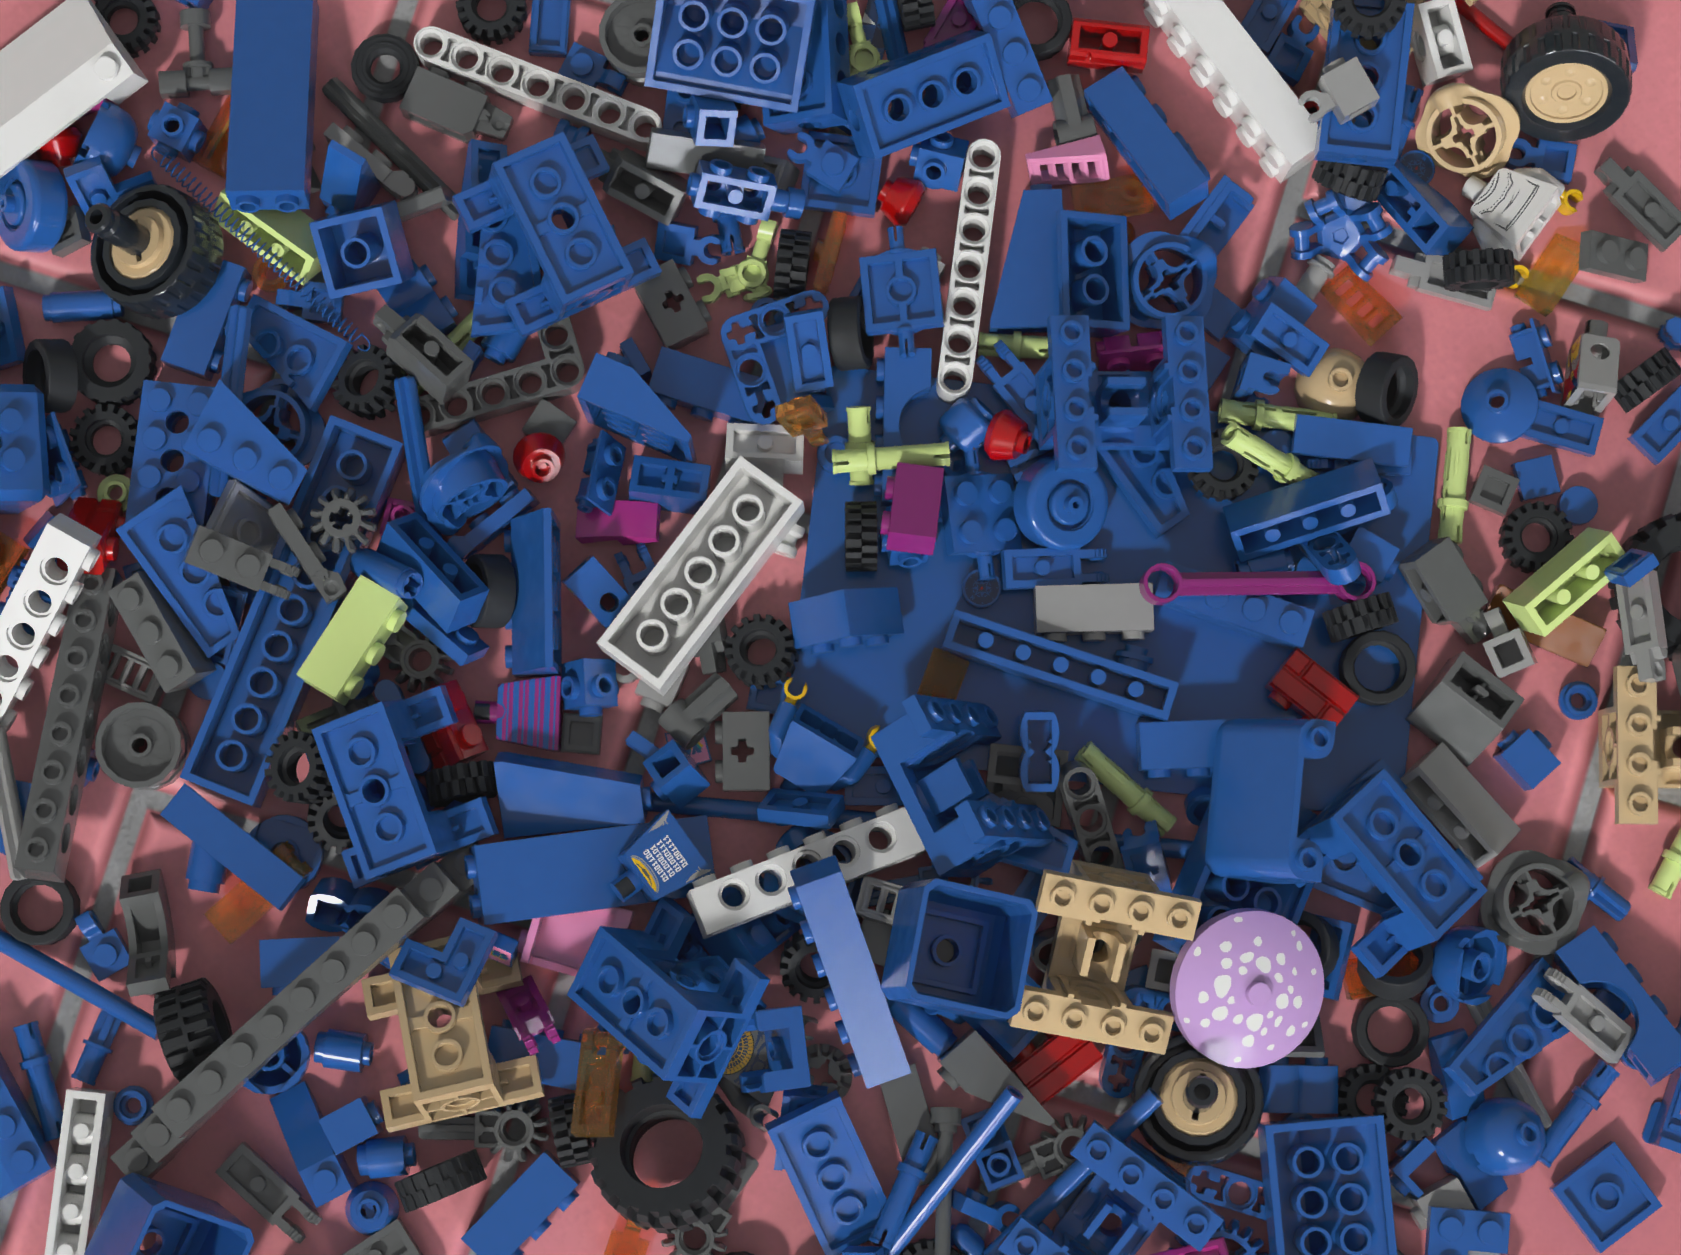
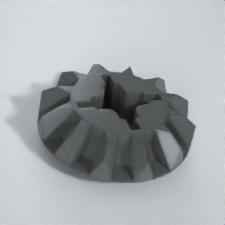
M829 1044L808 1046L809 1068L819 1069L822 1064H825L826 1059H829L828 1074L837 1083L823 1082L821 1086H828L827 1094L837 1090L842 1099L849 1091L852 1083V1069L848 1058L841 1050ZM810 1074L811 1084L814 1085L815 1077Z

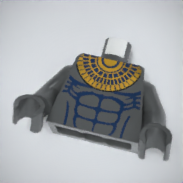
M803 1015L804 1028L808 1022L818 1024L816 1018ZM758 1030L746 1031L743 1033L718 1085L734 1108L748 1117L753 1126L767 1132L766 1127L763 1126L765 1115L771 1114L776 1118L779 1117L778 1112L768 1106L774 1092L760 1093V1091L741 1093L739 1075L742 1072L769 1069L764 1031ZM805 1034L806 1040L812 1041L814 1037Z

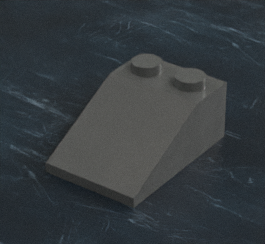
M971 1028L949 1047L940 1058H937V1061L942 1065L937 1072L953 1090L960 1086L966 1093L994 1103L1004 1089L1010 1085L1019 1090L1023 1095V1099L1013 1112L1047 1126L1055 1122L976 1030Z

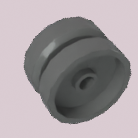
M615 0L605 10L600 22L599 42L614 71L626 76L625 81L638 87H647L644 86L656 0Z
M147 702L127 703L112 710L101 722L95 737V755L102 771L114 782L138 790H159L174 783L180 777L191 751V737L185 723L172 711ZM145 739L148 744L147 749L140 753L139 747L144 745Z

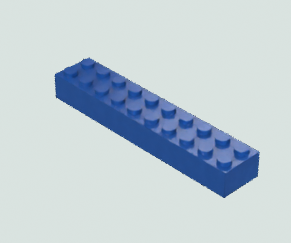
M330 415L292 508L305 526L300 533L308 544L312 541L317 543L327 559L321 565L328 571L340 574L347 593L327 605L280 535L272 558L301 569L298 578L294 576L289 577L281 574L276 569L268 567L263 581L287 588L291 592L289 600L282 599L260 589L256 592L180 778L250 806L261 808L269 789L267 782L272 780V777L265 776L264 769H271V763L265 762L266 755H274V752L269 748L273 743L280 744L277 739L281 735L288 736V732L293 731L311 688L309 684L296 674L352 589L356 579L355 573L350 569V560L353 554L348 551L345 543L340 554H335L332 551V542L322 547L318 540L323 533L314 534L310 529L313 524L321 520L312 517L310 512L312 509L323 511L325 508L318 501L321 495L331 502L333 501L331 489L338 488L342 498H344L346 490L351 487L356 490L355 500L363 494L370 499L364 509L375 508L377 516L366 521L378 526L388 497H390L406 458L403 443ZM345 512L344 517L336 518L335 522L341 527L339 530H342L344 524L352 523L353 520L347 515L348 512ZM365 530L363 534L371 543L375 532ZM358 539L355 540L357 550L360 548L368 549L369 545L365 546Z

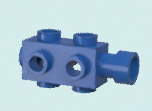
M699 159L696 173L691 172L687 181L686 194L691 196L693 207L698 208V212L701 215L709 218H719L721 213L735 215V219L743 224L756 225L758 220L768 221L770 212L774 211L782 213V216L785 218L799 220L805 204L804 189L788 187L786 190L778 189L774 174L758 166H750L746 169L733 166L730 162L722 159H712L711 162ZM708 181L717 182V183H716V184H709ZM744 188H749V189H754V190H753V191H746V190H744Z

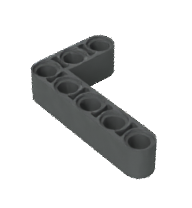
M570 317L552 324L548 328L537 331L545 359L467 382L443 405L430 394L420 396L421 410L424 409L430 412L429 422L424 425L425 438L458 429L474 418L477 422H482L538 405L542 398L551 401L579 392L587 372ZM556 329H561L568 333L567 340L559 346L551 345L547 341L548 335ZM572 365L579 369L578 377L571 382H563L558 378L559 371L565 366ZM535 376L542 380L541 388L537 392L526 393L522 390L521 386L526 378ZM495 387L503 389L505 395L500 403L491 405L485 402V395L488 390ZM461 398L467 401V409L463 414L453 416L448 413V406L453 400Z
M1068 761L1060 768L1058 785L1074 838L1078 841L1077 847L1081 860L1083 862L1125 870L1095 773L1081 761ZM1076 772L1086 773L1087 780L1083 787L1076 790L1069 788L1068 782L1073 774ZM1088 809L1097 810L1098 817L1094 824L1090 826L1080 825V817L1084 811ZM1097 847H1108L1109 854L1104 861L1100 863L1091 861L1092 852ZM1056 926L1034 934L1030 956L1037 968L1045 973L1049 959H1040L1039 952L1043 946L1053 943ZM1137 935L1135 946L1142 939V935ZM1096 940L1093 953L1101 950L1104 945L1103 940Z

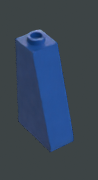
M1034 184L1030 186V190H1023L988 326V333L1014 334V331H1022V334L1047 333V318L1050 315H1059L1056 211L1063 209L1062 189H1053L1051 184Z
M498 752L493 762L504 838L645 823L648 810H653L651 786L644 787L643 775L511 752Z

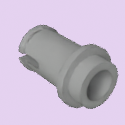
M1318 254L1314 259L1307 261L1309 266L1296 285L1312 301L1327 279H1333L1335 276L1333 270L1336 266Z

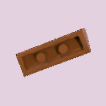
M1499 584L1494 587L1484 613L1500 607L1508 629L1512 631L1520 628V626L1502 600L1513 592L1514 589ZM1571 614L1546 637L1524 631L1530 644L1587 668L1599 648L1607 629Z

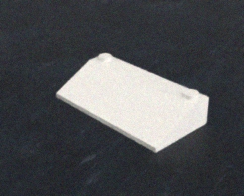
M91 0L64 1L0 50V178L105 98L119 105L149 82Z

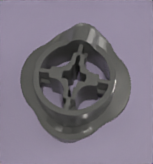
M1522 850L1510 853L1494 866L1486 888L1488 891L1482 896L1478 913L1479 926L1496 931L1499 934L1496 935L1498 941L1505 943V945L1516 947L1533 955L1553 954L1572 941L1578 931L1579 922L1588 902L1590 892L1589 879L1581 870L1570 863L1548 857L1537 851ZM1528 871H1534L1545 876L1552 883L1553 887L1542 888L1536 879L1531 878ZM1513 886L1515 891V899L1513 903L1509 905V894L1511 887ZM1534 896H1545L1537 900L1538 903L1533 905L1534 909H1523L1534 901ZM1558 901L1559 907L1555 919L1553 915V906L1555 902ZM1518 917L1527 918L1531 926H1536L1539 935L1526 932L1514 919Z

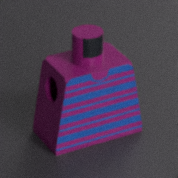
M550 676L498 684L497 701H475L474 718L477 724H496V739L499 741L561 753L563 717L562 677Z

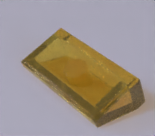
M1556 233L1529 272V278L1523 281L1514 296L1543 316L1549 315L1580 271V243Z

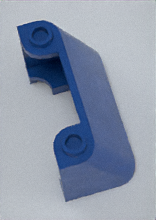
M1241 718L1228 720L1219 727L1216 736L1205 848V862L1213 874L1220 877L1266 884L1322 882L1323 854L1320 847L1308 839L1297 838L1304 758L1322 759L1329 755L1335 741L1336 722L1322 719Z

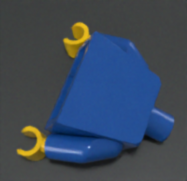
M793 677L789 678L784 684V692L787 696L784 701L779 702L768 729L770 752L777 758L773 770L776 774L785 778L780 785V789L826 793L829 789L838 791L858 783L876 759L875 753L877 749L871 736L879 730L880 726L875 725L868 730L866 736L868 744L866 747H863L865 740L802 702L797 708L795 704L797 700L806 696L808 685L805 683L803 692L798 696H793L789 692V685L792 683Z

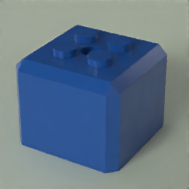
M0 384V514H18L40 502L50 492L44 394L34 384Z
M937 878L908 883L899 889L880 988L887 999L981 1020L1010 1019L1020 1012L1038 916L1036 907L1031 899ZM943 939L948 940L954 948V955L948 962L941 961L936 953L937 945Z
M131 1173L120 1178L84 1255H248L254 1243L251 1229L218 1202L151 1178ZM155 1232L156 1241L153 1246L147 1250H140V1245L145 1235Z

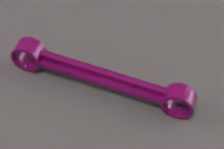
M1359 561L1361 573L1366 581V587L1361 595L1356 596L1347 593L1343 585L1329 583L1320 571L1179 572L1170 564L1159 563L1142 574L1139 581V589L1142 597L1153 605H1165L1178 596L1335 594L1340 600L1352 603L1365 599L1373 593L1376 586V576L1369 565ZM1160 570L1170 575L1174 583L1170 596L1160 598L1150 591L1148 578L1151 573Z

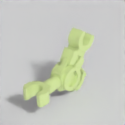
M857 1L848 3V31L852 43L850 45L849 60L850 76L889 61L880 60L877 48L871 44L870 40H866Z
M770 219L768 221L761 220L751 256L747 255V258L740 264L719 270L720 276L717 277L713 274L705 273L696 278L698 284L709 282L714 285L712 294L702 297L704 304L715 303L724 293H726L728 298L740 295L741 292L751 291L752 293L743 296V300L749 303H755L757 300L764 297L767 298L773 293L772 288L767 285L769 271L767 267L768 262L765 260L779 226L777 225L778 222Z

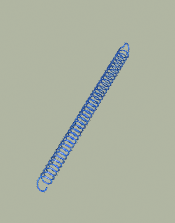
M156 145L153 147V149L151 150V156L153 160L156 162L157 160L153 156L154 149L156 147H161L165 151H167V153L164 155L160 162V167H166L165 172H171V177H176V182H182L181 186L187 187V192H193L192 197H198V202L204 201L203 207H209L208 211L214 212V217H220L219 222H225V227L231 226L230 232H236L235 236L241 237V242L247 241L246 247H252V252L258 251L257 257H263L262 262H268V267L274 266L273 272H279V277L285 276L284 282L291 281L289 287H295V292L301 291L300 297H306V302L312 301L311 307L318 306L316 312H322V317L328 316L327 322L334 321L332 327L339 326L338 332L345 331L343 337L350 336L349 342H354L360 336H363L368 341L369 347L366 350H363L359 346H357L358 349L364 352L370 349V342L363 335L364 332H362L358 337L350 341L353 334L358 329L357 327L350 334L345 336L347 330L350 328L353 322H351L343 330L339 331L343 323L347 320V317L339 324L334 326L335 322L342 314V312H340L334 319L330 321L329 318L337 309V307H335L327 315L323 316L326 309L331 304L330 302L327 306L318 311L320 305L326 299V297H324L319 303H317L314 306L313 303L316 300V298L321 294L320 292L311 300L307 301L308 297L315 289V287H313L312 290H310L307 294L303 296L302 293L310 284V282H308L300 290L296 291L299 284L304 280V277L299 282L291 286L293 280L299 274V272H297L291 279L287 281L286 278L289 275V273L294 269V267H292L284 275L280 276L281 272L288 264V262H286L285 265L277 271H275V268L278 265V263L283 259V257H281L275 264L269 266L272 259L277 255V252L268 260L264 261L266 255L272 249V247H270L264 254L260 256L259 253L262 250V248L267 244V242H265L257 250L253 251L255 245L261 240V237H259L257 241L254 242L252 245L248 246L249 241L256 234V232H254L248 239L242 241L245 234L250 230V227L244 233L237 236L239 230L245 224V222H243L237 229L232 231L234 224L240 219V217H238L232 224L226 226L228 220L234 215V212H232L228 218L221 221L222 216L229 209V207H227L221 214L215 216L216 212L224 204V202H221L217 208L210 211L213 203L217 201L218 197H216L213 200V202L205 206L207 199L213 194V192H211L205 199L199 201L201 195L207 190V187H205L201 193L194 196L196 189L202 184V182H200L194 189L189 191L188 189L190 185L197 179V177H194L189 184L183 186L184 181L187 177L190 176L191 172H189L182 180L178 181V177L186 169V167H184L178 174L172 176L174 170L180 165V162H178L174 168L167 171L169 164L175 159V157H173L167 164L162 166L161 164L165 157L169 154V151L162 145Z

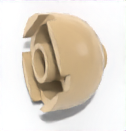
M1340 348L1327 349L1310 377L1302 376L1299 373L1296 374L1294 393L1298 406L1326 413H1336L1337 419L1352 421L1358 416L1355 391L1361 368L1365 362L1350 350Z

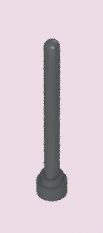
M930 1108V1124L934 1126V1133H937V1139H939L937 1144V1174L953 1155V1134L957 1133V1126H961L962 1109ZM952 1189L936 1208L935 1255H950Z

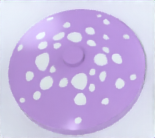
M1258 908L1230 910L1202 924L1195 931L1193 941L1187 940L1181 948L1173 966L1170 979L1171 1010L1183 1037L1193 1048L1207 1058L1234 1068L1265 1066L1276 1062L1292 1052L1301 1044L1313 1028L1319 1015L1324 995L1323 967L1317 949L1311 939L1299 926L1287 918Z

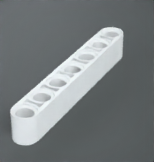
M434 26L424 27L414 37L413 44L416 54L423 66L428 69L430 66L437 67L449 73L451 78L464 83L465 81L475 83L487 92L557 119L564 118L570 120L571 124L578 127H590L591 132L640 151L647 152L649 137L644 138L637 135L636 129L643 123H650L656 128H663L661 118L651 109ZM437 41L442 43V48L437 54L428 55L423 52L424 47L429 42ZM466 55H474L478 58V61L472 68L465 69L459 66L461 58ZM506 68L514 72L512 78L507 82L502 83L494 80L495 74L500 69ZM544 82L549 85V89L542 96H534L529 93L532 85ZM571 96H580L585 100L583 106L577 110L566 108L565 102ZM609 109L620 113L619 119L611 124L600 120L602 113Z
M978 139L969 146L964 165L944 319L945 327H943L936 380L938 396L944 402L953 404L960 397L968 396L973 380L1001 161V151L998 145L988 139ZM978 155H985L991 159L992 164L988 167H979L974 163L973 158ZM974 191L984 193L988 200L983 204H975L970 201L968 195ZM968 228H976L982 232L983 237L978 241H971L964 236L963 232ZM969 264L974 266L979 274L973 278H966L960 274L958 269L963 265ZM965 301L972 305L974 311L969 315H961L955 311L953 306L957 302ZM961 338L968 343L969 349L958 353L953 351L948 343L952 339ZM950 375L959 376L963 380L964 386L959 390L949 389L945 385L944 379Z

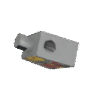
M1602 320L1586 321L1584 334H1581L1570 348L1567 356L1560 406L1599 416L1617 394L1620 341L1616 338L1607 337V322Z

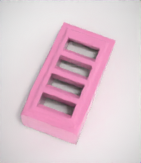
M1100 135L1025 154L1031 185L1092 183L1110 179L1107 156ZM1056 164H1063V166L1056 167ZM1040 165H1047L1048 170L1041 171Z

